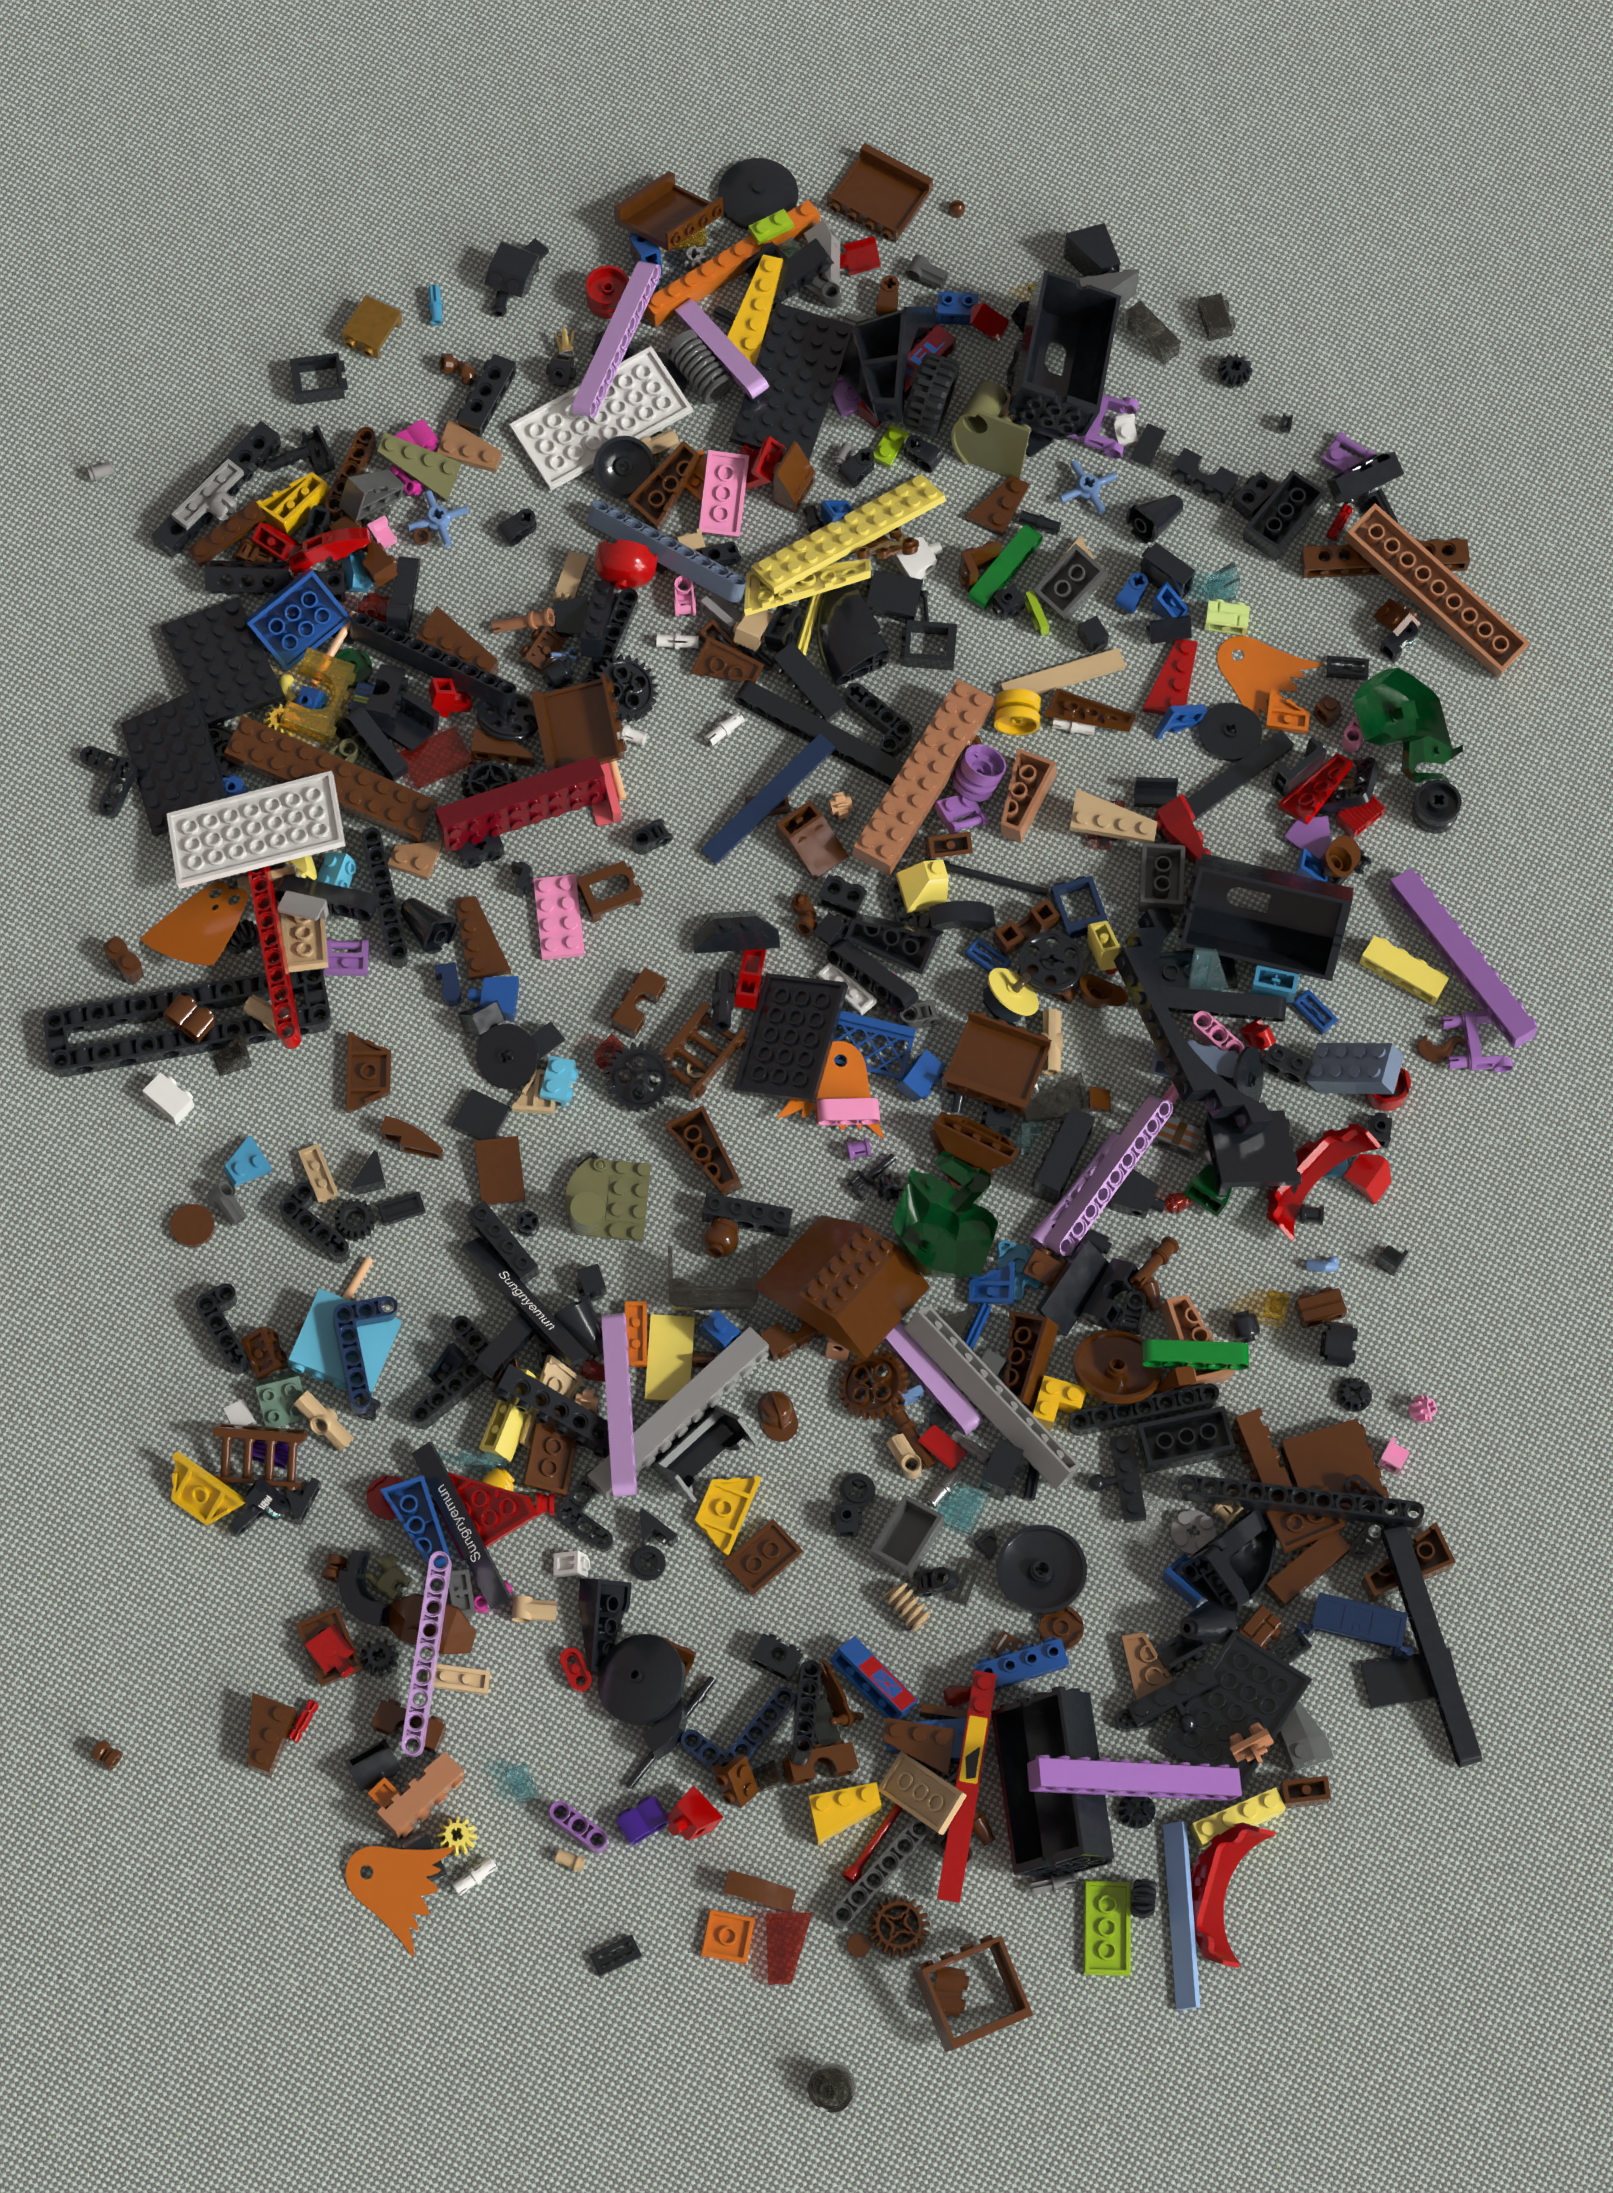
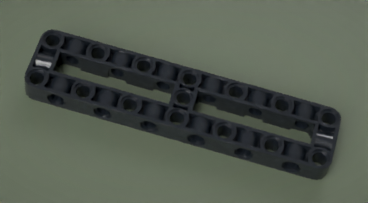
M322 969L289 972L293 994L303 993L306 998L307 1006L296 1008L300 1034L307 1035L328 1030L332 1024V1018ZM266 972L50 1010L43 1017V1025L52 1071L58 1077H70L279 1040L277 1033L267 1029L261 1021L252 1016L215 1022L214 1026L199 1043H186L189 1037L179 1029L76 1047H69L68 1042L71 1033L93 1032L114 1028L116 1025L127 1023L133 1025L156 1021L157 1018L164 1017V1011L179 994L183 996L189 995L196 1001V1005L202 1009L205 1007L207 1009L217 1008L218 1010L241 1006L253 994L264 1001H269L271 999L269 989L266 988V985H268ZM311 976L318 977L315 981L308 980ZM226 991H232V992H233V993H232L231 995H229V996H224V995H223V993L226 992ZM140 1006L146 1007L144 1011H137V1008ZM96 1014H103L99 1019L94 1018ZM319 1015L325 1016L321 1021L315 1019ZM54 1021L60 1022L58 1026H50ZM233 1030L239 1031L235 1036L229 1035ZM145 1046H153V1048L149 1051L143 1050ZM104 1053L110 1054L105 1059L100 1058V1056ZM59 1061H66L65 1065L56 1066Z

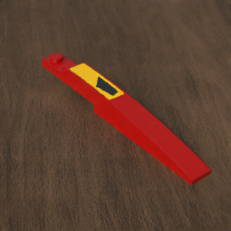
M974 1670L955 1787L967 1796L948 1827L937 1900L960 1903L997 1674Z

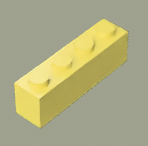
M1375 935L1359 962L1364 967L1433 1006L1449 980V977L1443 971L1431 968L1424 960L1410 956L1406 950L1396 948L1387 939L1379 938Z
M520 1369L521 1371L525 1372L526 1374L532 1376L533 1378L539 1381V1378L536 1377L529 1370ZM515 1387L516 1392L522 1395L521 1389ZM498 1399L479 1449L494 1460L511 1462L528 1413H522L511 1403Z
M1275 1787L1194 1822L1190 1831L1199 1850L1211 1844L1210 1840L1217 1834L1221 1835L1226 1830L1234 1827L1235 1824L1243 1822L1256 1826L1283 1814L1286 1807Z

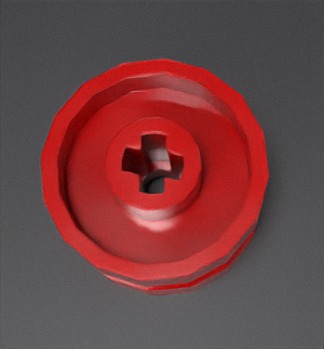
M611 265L600 266L594 269L587 277V306L598 317L612 318L628 284L629 277L619 267Z

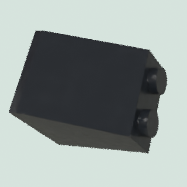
M1105 223L1066 233L1063 256L1084 277L1119 272L1121 263Z

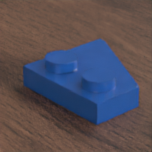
M1204 704L1170 706L1153 732L1156 740L1163 738L1164 732L1172 730L1175 734L1185 728L1198 725L1208 710Z
M1015 1261L1009 1262L1007 1266L998 1270H991L984 1276L970 1280L969 1304L1013 1305Z

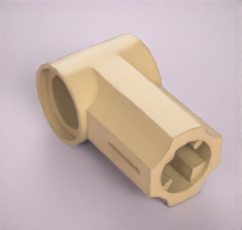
M671 429L653 438L645 437L641 439L651 450L655 462L660 459L662 454L678 447L680 444L676 433Z
M253 994L246 1001L243 1011L261 1021L267 1029L276 1033L272 1005Z
M897 1434L887 1441L886 1445L902 1469L903 1476L910 1480L917 1479L922 1471L921 1459L915 1454L904 1434ZM914 1463L917 1465V1468L909 1470L906 1468V1465Z
M529 1596L513 1597L512 1621L519 1623H529L532 1620L556 1622L557 1601L534 1600Z

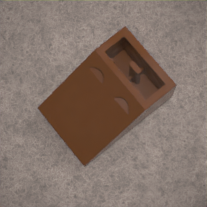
M796 441L793 442L791 447L785 449L782 456L783 460L775 465L772 472L774 474L772 484H774L772 490L774 495L773 503L794 514L815 482V471Z
M810 800L776 823V835L814 880L848 858L847 852L824 816Z

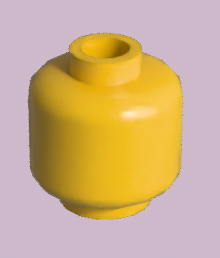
M494 1468L481 1480V1482L507 1490H514L513 1482L515 1480L504 1468L501 1470Z

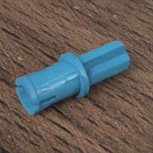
M436 284L430 285L428 287L429 303L427 304L430 311V324L439 326L443 324V302H441L440 288Z

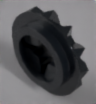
M1350 1377L1340 1383L1336 1396L1339 1404L1345 1410L1360 1412L1369 1406L1372 1400V1390L1368 1386V1382H1364L1360 1377ZM1360 1389L1359 1398L1353 1397L1348 1400L1351 1394L1350 1390L1356 1391Z
M852 1473L843 1479L839 1492L844 1502H852L853 1505H858V1508L867 1507L873 1501L876 1490L874 1482L869 1476L862 1473ZM853 1484L858 1489L861 1487L864 1488L861 1491L862 1498L857 1494L851 1495V1493L854 1491Z
M646 1545L639 1547L630 1558L632 1573L636 1578L644 1582L654 1581L659 1576H662L666 1567L664 1554L654 1546ZM653 1558L652 1566L654 1569L647 1567L643 1570L644 1563L642 1559L648 1561Z
M1125 1796L1120 1802L1119 1816L1128 1827L1134 1829L1145 1828L1155 1817V1804L1150 1797ZM1143 1803L1141 1809L1143 1814L1141 1815L1140 1813L1134 1815V1817L1132 1818L1131 1816L1133 1814L1134 1809L1131 1807V1805L1137 1807L1139 1804Z

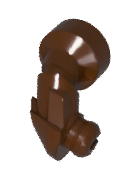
M451 353L441 354L439 367L442 374H451L454 370H457L462 377L463 385L473 384L472 378H477V374L471 364L462 360L458 361Z
M798 893L791 901L793 911L800 915L794 926L800 934L809 937L814 934L813 932L817 928L815 921L817 914L809 897Z

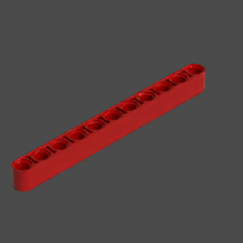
M270 866L248 871L276 1033L285 1048L294 1049L301 1043V1034Z

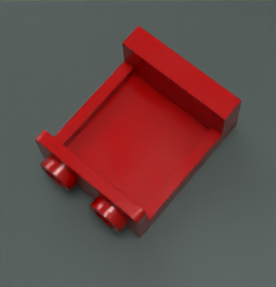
M768 436L764 438L761 449L753 451L745 445L741 447L739 454L749 455L745 490L772 481L774 476L772 472L775 465L781 459L785 449L784 445Z

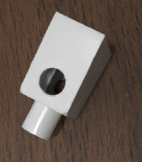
M923 537L914 538L919 541L918 552L912 555H904L902 552H899L890 557L903 576L922 579L936 568L937 559L935 556L943 553V549L938 541L928 546Z

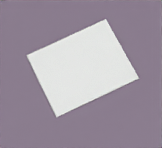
M244 1399L223 1408L231 1424L248 1425L255 1421Z

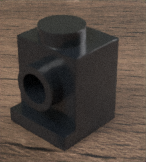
M1378 1112L1370 1116L1368 1131L1379 1142L1381 1148H1388L1391 1141L1392 1118H1388L1386 1113Z

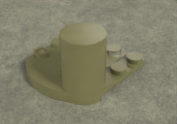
M982 381L977 385L963 413L952 428L951 442L953 448L965 465L971 463L1008 478L1014 476L1021 479L1031 428L1026 424L1017 425L1012 423L1008 417L999 418L998 415L1007 400V394L999 384L992 381Z
M589 1158L582 1163L571 1176L565 1193V1209L571 1230L583 1237L590 1236L643 1242L651 1164L632 1163L623 1160H604L602 1158Z

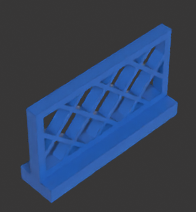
M841 1010L837 1025L842 1026L846 1034L837 1039L833 1038V1041H841L848 1036L858 1050V1047L869 1041L874 1052L866 1057L863 1056L867 1072L899 1080L907 1069L916 1035V1028ZM856 1031H862L867 1039L856 1045L851 1034ZM877 1036H883L888 1044L877 1050L872 1039ZM898 1041L907 1042V1050L898 1055L893 1044ZM891 1047L896 1057L885 1062L879 1052ZM877 1054L882 1065L872 1068L866 1060ZM838 1055L835 1057L834 1062L836 1065L845 1066L847 1058L844 1055ZM905 1055L904 1062H903V1061L901 1060V1057ZM898 1059L902 1065L901 1073L891 1072L887 1065Z

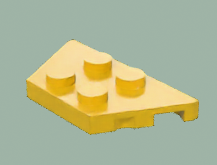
M179 1451L173 1454L172 1460H175V1472L172 1473L173 1489L171 1501L206 1526L245 1504L243 1501L244 1497Z
M759 1476L740 1479V1477L729 1480L712 1479L697 1513L695 1523L726 1557H729L761 1482V1477Z

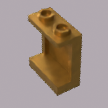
M365 295L341 332L343 343L350 349L355 348L361 351L367 357L379 359L380 349L394 327L399 328L402 323L401 311Z

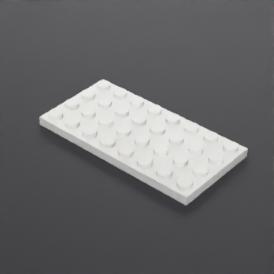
M652 346L620 363L595 418L576 415L572 412V404L579 390V385L509 425L543 480L552 491L592 469L598 449L607 440L616 436H632L641 440L691 414L693 408Z
M332 771L167 813L176 881L179 889L346 846Z

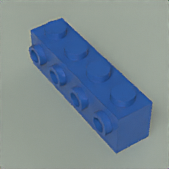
M1053 1636L1042 1640L1043 1644L1034 1646L1033 1643L1020 1647L1021 1651L1012 1653V1650L999 1654V1658L991 1660L990 1657L982 1658L977 1661L978 1664L974 1665V1670L997 1674L995 1690H999L1068 1668L1069 1661L1061 1638L1056 1639Z

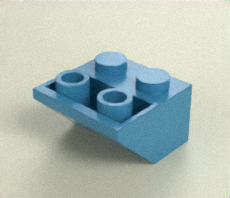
M1256 964L1250 994L1282 997L1286 999V1002L1293 1003L1299 974Z

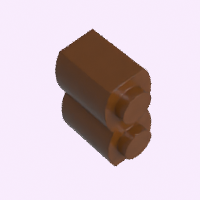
M114 936L103 944L108 962L119 970L125 982L133 985L144 977L139 958L134 953L128 951L126 943L121 938Z
M179 994L164 1011V1019L175 1028L181 1030L189 1038L199 1043L214 1026V1014L205 1007L203 1009L198 1007L196 1001L189 995L183 996Z
M945 1966L936 1972L934 1990L945 2017L958 2019L959 2013L964 2014L966 1999H962V1992L968 1989L969 1976H965V1969Z

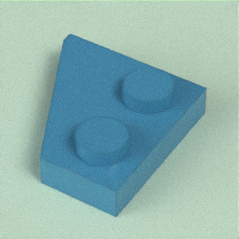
M251 1135L245 1139L223 1168L233 1187L267 1175L272 1170V1167Z

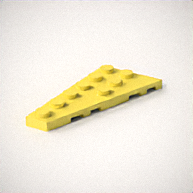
M870 559L831 563L776 594L752 572L746 573L745 616L871 578Z

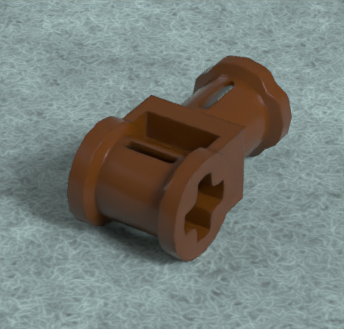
M247 538L240 540V547L232 555L235 561H277L276 556L262 551L261 546Z

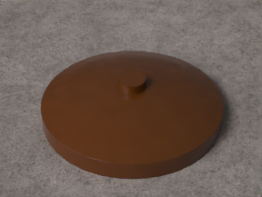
M1116 1330L1101 1331L1085 1338L1078 1345L1073 1359V1373L1079 1385L1093 1397L1115 1404L1135 1403L1150 1396L1160 1383L1162 1368L1145 1367L1142 1365L1141 1342L1145 1341L1144 1339L1128 1332Z

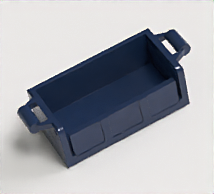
M1321 1592L1318 1593L1313 1603L1309 1624L1300 1621L1295 1628L1297 1634H1305L1308 1637H1312L1314 1631H1319L1387 1648L1392 1646L1391 1657H1403L1405 1660H1408L1413 1654L1412 1647L1402 1646L1408 1617L1407 1613Z

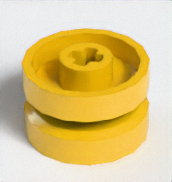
M1008 689L995 695L994 704L996 711L994 714L995 729L1004 734L1019 736L1036 732L1040 727V714L1038 713L1040 712V696L1026 689Z

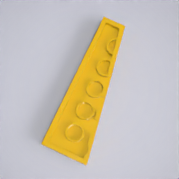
M768 255L762 256L727 336L754 367L763 344L783 264V259Z

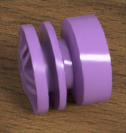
M972 745L965 751L961 762L953 774V785L963 797L973 801H985L993 795L997 784L1004 775L1006 762L995 749L987 745Z

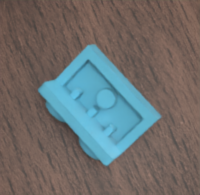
M327 852L316 881L349 888L358 864L347 853Z
M555 1056L549 1057L540 1091L541 1099L560 1102L561 1107L566 1108L567 1101L571 1102L573 1097L572 1081H577L579 1069H576L574 1060Z

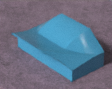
M352 552L347 557L341 558L349 591L368 592L373 584L366 576L362 564L366 555L362 553Z

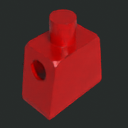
M692 1786L667 1816V1820L670 1822L668 1830L674 1836L681 1834L686 1840L691 1841L712 1832L723 1819V1816L695 1786Z

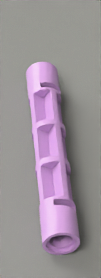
M1114 1132L1110 1133L1096 1151L1094 1158L1083 1171L1079 1172L1075 1182L1065 1194L1060 1196V1201L1030 1234L1028 1239L1036 1248L1040 1246L1046 1248L1045 1241L1047 1236L1120 1135Z

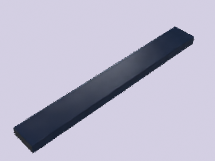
M820 733L701 849V852L717 866L836 749L835 746Z

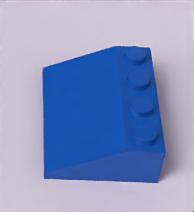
M309 567L248 616L245 621L283 668L289 671L348 623L351 617Z

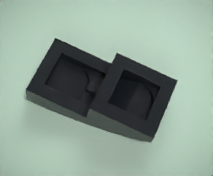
M1148 423L1130 459L1150 468L1167 431Z

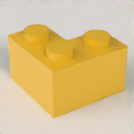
M1044 1375L1033 1415L1046 1429L1052 1430L1057 1411L1060 1410L1072 1414L1075 1411L1081 1410L1086 1391L1080 1385Z

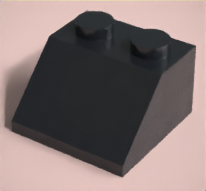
M502 241L489 265L484 284L520 298L524 297L530 291L539 255Z

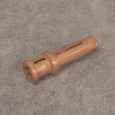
M546 608L540 612L530 611L524 616L493 620L491 625L492 629L496 628L493 630L495 634L528 627L535 630L540 626H554L555 616L551 608Z

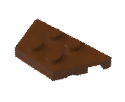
M348 1032L346 1113H351L391 1094V1050L383 1046H377L368 1039L364 1040L357 1037L353 1032Z

